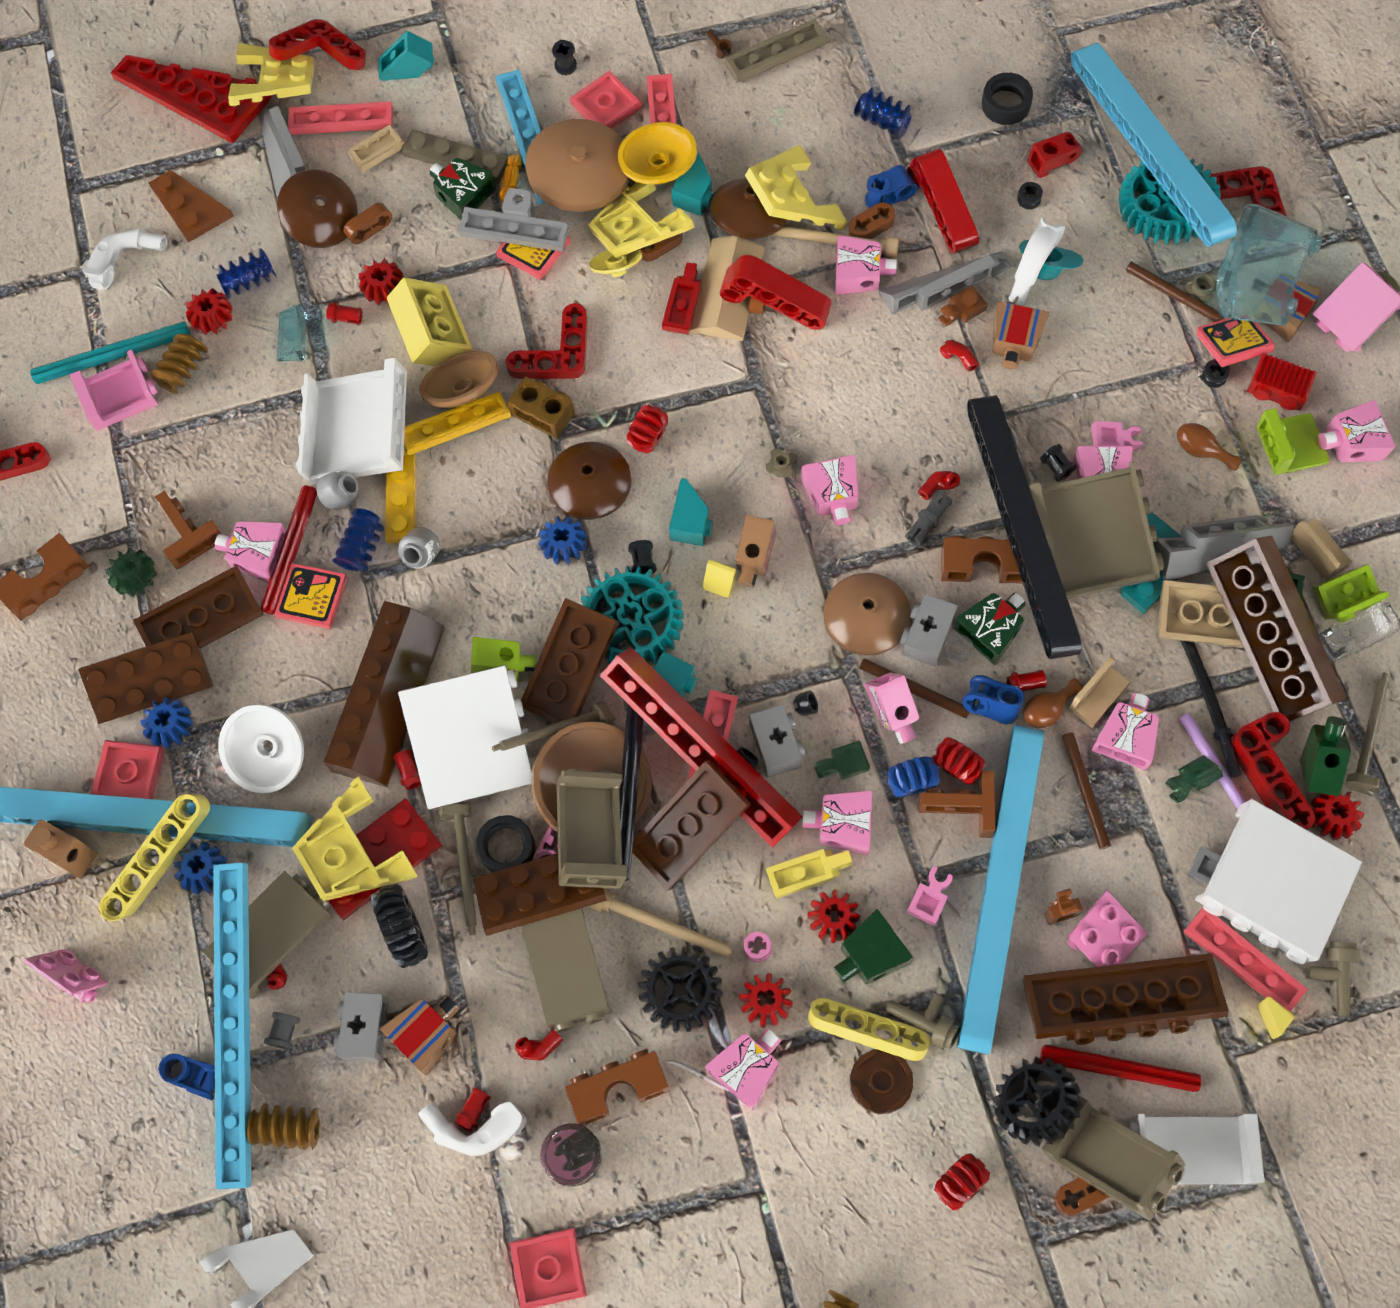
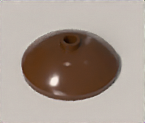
M311 169L294 174L283 184L277 199V213L285 231L299 243L313 248H329L343 242L347 238L343 231L344 226L358 215L356 199L348 185L336 175L323 170ZM321 199L325 205L319 206L315 200Z
M737 179L723 184L715 190L710 199L709 210L713 221L722 230L737 237L751 239L767 237L781 230L787 222V219L768 215L748 179Z
M599 442L578 443L565 449L553 461L547 479L548 490L555 505L567 515L583 520L599 519L615 512L627 499L632 482L630 468L623 455L613 447ZM587 469L592 470L590 474L583 473Z

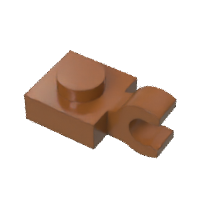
M970 285L950 297L949 303L940 309L943 315L939 316L938 319L944 326H948L958 318H961L966 323L986 311L988 303Z
M1070 888L1057 892V899L1050 902L1051 906L1044 913L1048 925L1077 917L1083 910L1079 898L1071 899L1072 891Z

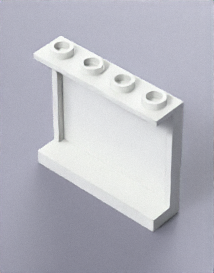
M396 358L385 359L383 370L315 381L308 373L304 374V385L301 388L303 397L302 410L300 411L301 433L298 436L300 448L296 467L298 473L311 485L317 484L321 477L336 470H346L355 478L403 470L407 370Z
M507 665L398 692L428 809L531 784L532 770L536 758L529 757L527 746L532 745V742L505 751L498 750L493 752L492 746L499 744V741L529 732L528 728L522 729L520 717L525 716L521 699L515 700L512 688L517 687L514 670H508Z
M1251 799L1239 806L1235 814L1239 818L1205 892L1196 896L1195 901L1204 905L1203 909L1215 916L1222 915L1229 919L1231 925L1236 929L1255 934L1259 937L1258 940L1262 944L1283 950L1287 953L1286 956L1296 963L1305 964L1319 960L1362 861Z

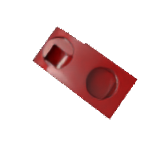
M1064 132L1034 143L1027 162L1038 178L1047 176L1050 170L1063 164L1074 162L1082 154L1083 148L1071 132Z

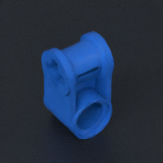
M904 165L894 166L887 171L869 177L866 186L868 192L865 195V204L868 208H871L878 203L893 205L900 201H906L917 192L918 186Z
M985 675L972 677L969 683L970 691L965 694L962 700L964 708L973 714H979L1001 724L1014 723L1018 718L1024 701L1023 691L1016 686L993 680ZM981 684H984L982 691L979 690ZM976 699H978L979 702H978V704L975 706V701H976Z
M175 1053L169 1054L161 1060L158 1070L163 1080L184 1088L187 1092L213 1101L214 1095L212 1093L215 1089L214 1065ZM177 1062H182V1073L178 1077L173 1078L171 1076L173 1065Z

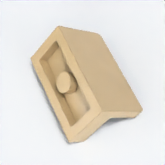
M1316 518L1308 523L1305 520L1299 522L1293 530L1291 539L1325 581L1351 565L1352 561Z
M1111 656L1077 694L1069 708V711L1091 728L1096 725L1130 684L1129 680L1112 668L1115 659Z

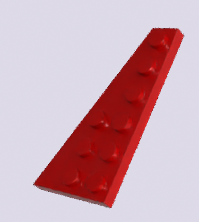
M125 55L110 72L116 81L232 144L274 96H263L262 101L254 103L251 98L239 100L240 105L230 106L228 98L230 85L258 84L255 79L246 77L245 80L231 78L230 74L192 67V70L183 69L180 65L173 63L167 66L157 64L152 59Z

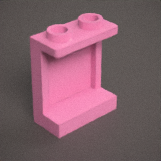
M1362 262L1313 313L1318 318L1315 323L1327 334L1332 331L1338 337L1335 342L1346 352L1350 349L1354 352H1359L1362 349L1361 345L1397 309L1400 310V293L1369 265Z
M132 349L127 351L130 360L93 376L85 378L80 370L70 374L86 417L96 431L158 405L154 394L158 393V390L152 378L147 379L145 375L146 372H149V369L143 357L137 358Z

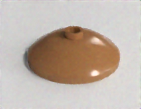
M468 351L454 355L437 364L424 376L419 388L420 395L427 404L440 408H451L471 403L484 394L494 383L499 371L498 363L492 354L485 351Z
M859 573L844 578L829 592L824 605V623L831 638L843 649L858 655H877L894 648L900 643L905 627L909 628L911 619L910 604L904 591L894 581L874 573ZM870 603L873 605V608L865 609L863 605Z

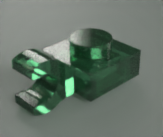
M860 740L832 749V758L817 761L815 767L818 779L838 772L841 780L868 772L871 768Z
M1202 755L1179 768L1180 775L1168 779L1165 783L1170 789H1177L1169 796L1176 803H1179L1188 797L1192 788L1199 791L1224 776L1219 765Z

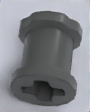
M273 1012L271 1017L274 1018L269 1037L265 1038L264 1044L291 1050L293 1045L290 1041L295 1024H299L300 1018L281 1012Z

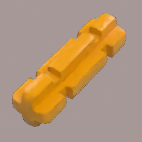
M511 154L508 157V166L505 168L501 183L503 186L499 191L500 201L504 202L505 195L510 188H517L520 176L519 171L523 164L522 157L519 155Z

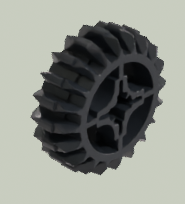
M398 884L388 885L373 893L371 898L373 911L384 941L396 964L401 968L417 965L426 959L428 947L415 912L402 887Z
M671 947L669 951L671 957L666 958L661 951L658 953L659 960L661 961L659 964L652 959L648 961L653 971L642 970V976L649 981L639 982L638 987L648 992L641 993L638 997L641 1002L650 1001L642 1008L644 1013H650L655 1010L650 1018L652 1023L657 1022L661 1017L663 1018L661 1029L666 1030L669 1023L673 1022V1032L678 1033L680 1024L684 1023L686 1032H691L690 1022L695 1020L696 1025L701 1028L703 1027V1022L700 1016L704 1015L708 1020L713 1018V1014L708 1010V1007L719 1009L720 1004L712 998L722 997L723 991L713 987L721 985L722 979L720 977L711 978L718 972L717 966H711L706 969L710 963V958L706 956L699 962V950H695L692 956L688 957V948L682 947L681 955L676 956L675 948ZM676 966L693 968L691 971L688 970L684 975L680 976L667 971ZM700 975H702L707 985L706 994L702 1002L692 991L694 984L697 982L696 979ZM659 977L669 988L664 1001L660 1005L655 999V986ZM672 982L675 985L680 983V986L682 983L686 984L688 996L686 994L676 996ZM680 1003L694 1008V1010L684 1014L668 1011Z
M1035 1056L1032 1064L1028 1060L1022 1059V1067L1017 1068L1015 1065H1011L1013 1073L1010 1076L1002 1074V1079L1005 1083L995 1085L999 1095L993 1097V1102L997 1106L994 1111L995 1115L1000 1119L999 1124L1001 1127L1007 1130L1013 1139L1019 1138L1026 1145L1032 1140L1035 1146L1040 1147L1044 1138L1048 1144L1053 1145L1054 1135L1057 1134L1060 1138H1064L1065 1134L1062 1130L1065 1127L1074 1129L1071 1118H1080V1112L1077 1107L1083 1105L1082 1099L1078 1096L1081 1093V1089L1075 1083L1073 1074L1066 1072L1067 1069L1064 1065L1060 1063L1055 1064L1049 1058L1043 1063L1040 1058ZM1048 1081L1057 1085L1053 1087L1050 1085L1040 1086L1037 1082ZM1023 1115L1026 1118L1034 1116L1037 1118L1038 1121L1028 1122L1020 1120L1017 1117Z

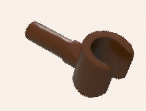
M708 30L707 35L716 46V56L719 59L723 58V51L721 49H725L731 54V42L727 39H718L712 30Z

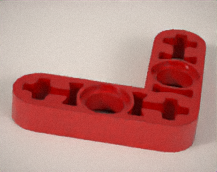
M314 19L273 36L269 40V55L276 60H289L311 49L320 47L348 69L361 70L365 67V50L325 20Z
M1264 166L1211 174L1210 177L1217 178L1216 184L1221 183L1219 185L1221 200L1250 195L1260 230L1266 237L1278 238L1284 233L1288 219L1274 175L1270 169ZM1235 180L1240 183L1241 187L1231 188L1228 186L1227 181ZM1268 198L1273 201L1274 205L1270 207L1261 204L1260 199Z
M572 303L563 309L560 350H518L509 353L505 360L509 375L517 379H523L524 377L529 379H575L582 376L586 368L588 327L587 313L584 306ZM573 314L579 315L577 317V327H573L571 318H573ZM571 336H578L581 338V342L578 345L572 346L567 344V339ZM571 354L575 355L576 359L574 368H569ZM531 360H533V367H534V369H530V366H531L530 361H531ZM542 360L553 362L549 369L543 370L538 367ZM517 361H522L520 368H515Z
M38 442L1 450L0 481L45 468L50 461L49 452ZM38 452L39 454L36 456L37 459L32 460V458H34V453ZM6 459H15V463L11 468L2 469V464Z

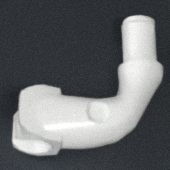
M1041 217L1015 273L1014 278L1016 281L1009 295V301L1014 303L1015 299L1019 296L1016 304H1025L1031 286L1035 284L1038 274L1050 252L1060 242L1065 226L1050 225L1044 217Z
M141 228L109 234L96 245L90 259H86L83 263L82 271L88 276V281L92 288L107 290L114 281V266L123 250L148 248L164 252L167 247V238L163 234L148 233Z
M433 1102L425 1106L418 1114L434 1134V1141L438 1145L468 1156H482L497 1149L508 1139L516 1137L524 1129L527 1122L526 1116L511 1102L498 1105L490 1113L492 1117L478 1131L468 1136L463 1134L454 1122L449 1123Z

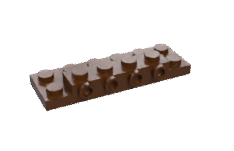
M1212 953L1024 975L1023 977L1036 1039L1065 1036L1066 1041L1075 1040L1077 1045H1086L1092 1043L1095 1037L1106 1036L1108 1041H1119L1124 1039L1126 1034L1137 1032L1143 1038L1152 1037L1158 1033V1030L1170 1029L1171 1033L1180 1034L1188 1031L1196 1020L1227 1017L1229 1013Z

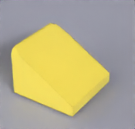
M709 560L703 581V589L728 598L736 583V569L714 560Z
M1267 996L1257 1004L1273 1040L1281 1036L1295 1018L1291 1012L1270 996Z

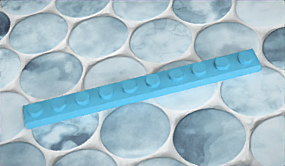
M248 863L213 865L216 1189L252 1187L251 1144H249L247 1138L248 1121L251 1114Z

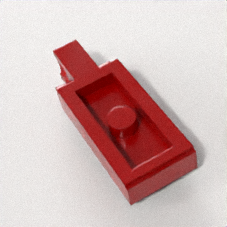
M687 262L683 276L674 278L662 322V330L689 335L701 290V280L696 279L698 274L697 264Z

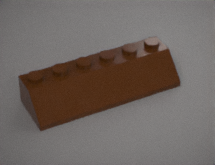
M1272 536L1255 538L1206 563L1273 712L1284 714L1289 719V722L1347 699Z
M388 601L383 602L324 759V763L332 773L354 779L359 776L361 781L388 787L396 764L393 756L401 751L408 731L398 692L425 684L445 629L444 625L411 607Z

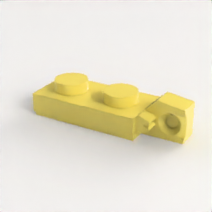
M821 849L766 868V873L775 899H779L840 877L839 870L852 866L853 861L849 850L833 855L831 849L826 851Z

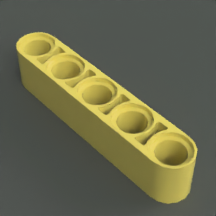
M184 794L173 802L101 899L99 911L104 919L117 921L131 917L137 911L175 860L179 851L183 849L208 815L210 804L204 795ZM190 800H193L196 805V811L193 815H190L187 811V804ZM172 824L178 831L175 840L169 835V828ZM153 849L159 854L157 864H154L151 860ZM135 874L141 880L139 889L135 888L132 882ZM116 899H119L122 903L121 913L115 910L114 903Z

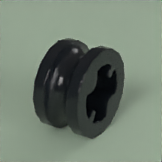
M1035 182L1022 184L1018 192V204L1028 210L1037 208L1043 195L1041 186ZM1026 193H1029V198L1025 196Z
M1216 359L1210 360L1202 372L1203 382L1210 387H1221L1225 384L1230 374L1229 365L1221 367ZM1217 370L1221 373L1216 376L1211 374V372H1216Z

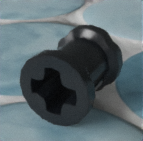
M559 40L552 48V54L556 59L554 67L557 73L561 75H570L577 69V61L573 57L575 47L570 41Z
M1060 444L1050 447L1040 457V461L1043 464H1047L1053 471L1057 482L1068 478L1077 469L1076 463L1070 462L1062 452L1063 447Z
M637 540L629 544L628 552L632 554L633 560L632 573H636L638 566L641 567V572L644 575L649 569L652 570V574L657 571L651 554L653 542Z

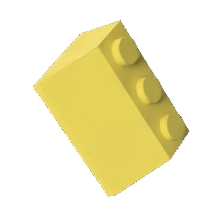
M404 277L387 296L388 303L412 363L436 366L447 358L473 350L447 285Z

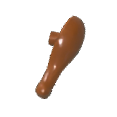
M1186 423L1179 427L1177 439L1187 453L1198 458H1216L1233 471L1239 468L1242 459L1224 450L1207 427L1197 423Z
M1073 678L1069 681L1068 686L1058 692H1043L1033 696L1024 707V720L1035 728H1045L1055 724L1062 715L1065 702L1074 694H1078L1083 689V684L1077 678Z

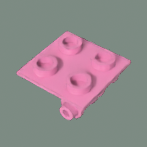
M1106 890L1089 912L1085 914V917L1079 921L1076 928L1068 935L1069 940L1067 944L1073 950L1079 948L1096 967L1123 964L1146 936L1147 932Z
M61 949L25 958L23 961L70 996L73 995L82 1003H92L98 995L95 992L96 988L106 986L109 983L100 976L96 969L82 964L76 959L75 954L68 950Z

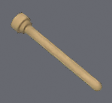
M783 226L781 230L773 234L780 237L837 245L838 235L879 242L881 244V254L885 255V258L890 259L897 258L900 240L899 237L888 236V239L883 238L881 241Z
M604 888L607 901L590 905L591 909L598 912L603 910L609 912V910L615 911L721 956L727 957L731 954V947L729 945L615 898L614 894L610 893L611 890L608 888Z

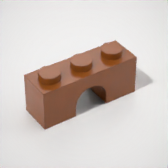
M60 533L36 550L44 561L43 569L37 576L28 579L22 578L12 569L0 579V600L20 621L35 613L41 604L49 598L56 596L65 585L80 577L83 571L89 567Z
M960 535L943 539L941 548V581L970 582L973 566L978 562L985 561L992 563L997 568L999 583L1023 584L1008 539L1000 540L989 536L967 539Z
M648 1049L641 1050L630 1056L631 1061L619 1065L618 1061H614L600 1068L601 1073L590 1077L588 1073H584L570 1080L571 1084L565 1086L578 1125L583 1127L611 1115L607 1106V1095L618 1084H627L633 1087L640 1103L670 1092L656 1052L649 1053Z

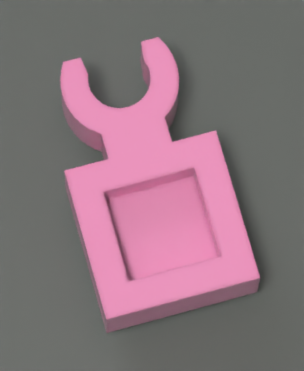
M1094 421L1091 425L1093 446H1133V450H1137L1143 445L1142 441H1135L1131 437V435L1137 436L1141 432L1140 427L1132 426L1127 430H1123L1122 422Z
M935 866L928 875L929 887L922 883L919 884L906 912L932 926H935L948 899V896L942 894L941 891L947 889L952 881V875L948 874L944 882H938L935 879L938 868Z

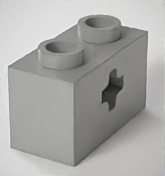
M924 594L921 603L915 602L910 618L914 619L911 628L905 627L900 641L901 644H904L902 655L936 667L954 621L958 605ZM926 626L931 628L929 632L923 631Z
M782 704L749 714V725L767 778L801 768L802 757H805V751L801 740H795L792 730L796 729L792 713H786ZM778 736L780 740H783V743L778 745L777 741L773 740V737Z
M345 992L344 1001H340L338 1006V1019L341 1020L340 1032H336L334 1037V1051L337 1052V1056L342 1060L381 1062L384 1033L380 1029L386 1024L388 999L383 994ZM362 1021L366 1026L361 1028L358 1033L354 1030V1027L360 1026Z

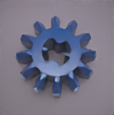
M557 516L555 524L546 521V530H540L539 536L541 540L538 544L540 550L544 551L543 554L547 560L553 558L554 563L558 565L563 559L569 565L571 557L579 560L581 557L579 551H586L587 547L584 541H586L587 536L586 532L581 531L582 526L579 521L572 524V519L568 516L564 522H561V519Z
M164 697L161 705L157 701H153L154 708L152 710L144 709V714L148 718L140 720L141 725L145 728L143 735L147 739H151V743L155 746L162 744L165 748L170 749L173 741L177 745H182L180 738L183 735L190 736V732L186 728L194 725L193 720L189 718L191 711L188 707H183V703L177 699L172 702L169 698Z
M926 756L915 757L892 766L887 772L889 779L887 781L894 796L904 798L935 788L940 782L938 775L940 773L933 758Z
M202 842L199 848L195 844H190L189 853L179 851V855L183 860L174 862V867L179 869L174 874L175 879L182 881L181 887L186 891L191 889L194 894L198 895L204 889L207 893H212V884L214 883L213 865L225 864L227 859L220 855L221 850L218 847L213 846L210 848L207 842ZM204 863V864H205L204 869H203V870L199 869V871H200L199 873L196 872V871H197V868H198L199 866H200L201 868H203L202 864Z

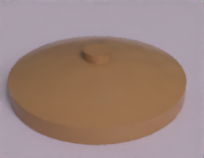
M570 119L554 123L543 129L530 143L526 154L528 182L533 191L544 202L558 209L586 212L602 208L622 194L630 179L623 173L618 161V150L623 139L613 129L592 120Z
M580 722L560 730L541 748L532 770V794L541 816L554 830L558 832L557 782L562 771L579 768L584 772L609 770L615 774H621L624 731L606 723ZM642 749L635 824L646 811L652 792L651 769Z

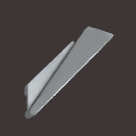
M277 104L262 109L258 115L278 199L283 184L291 176L305 171L306 168Z
M996 252L880 289L879 294L892 314L916 303L921 311H924L954 296L970 285L975 286L1010 269L1012 265L1003 252Z
M1258 515L1182 525V537L1157 538L1158 541L1154 542L1156 553L1160 552L1162 555L1164 570L1161 571L1164 580L1171 581L1209 570L1207 562L1255 538L1272 536L1278 549L1287 547L1291 541L1294 525L1291 523L1267 525V518Z

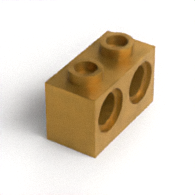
M527 377L523 378L507 402L511 416L556 439L559 438L575 414L573 402L567 394L561 391L555 392L549 389L542 381L537 379L533 381ZM529 398H536L531 402L526 401ZM552 410H560L555 414L549 413Z

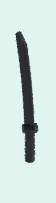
M1181 641L1215 728L1213 733L1214 739L1221 743L1229 776L1231 778L1239 777L1242 773L1239 769L1234 746L1232 745L1233 729L1228 728L1213 686L1194 642Z

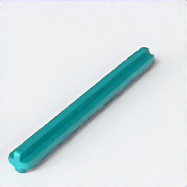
M182 321L32 368L30 374L35 384H40L79 370L128 356L127 351L131 349L135 354L173 342L176 334L190 335V330L187 323Z

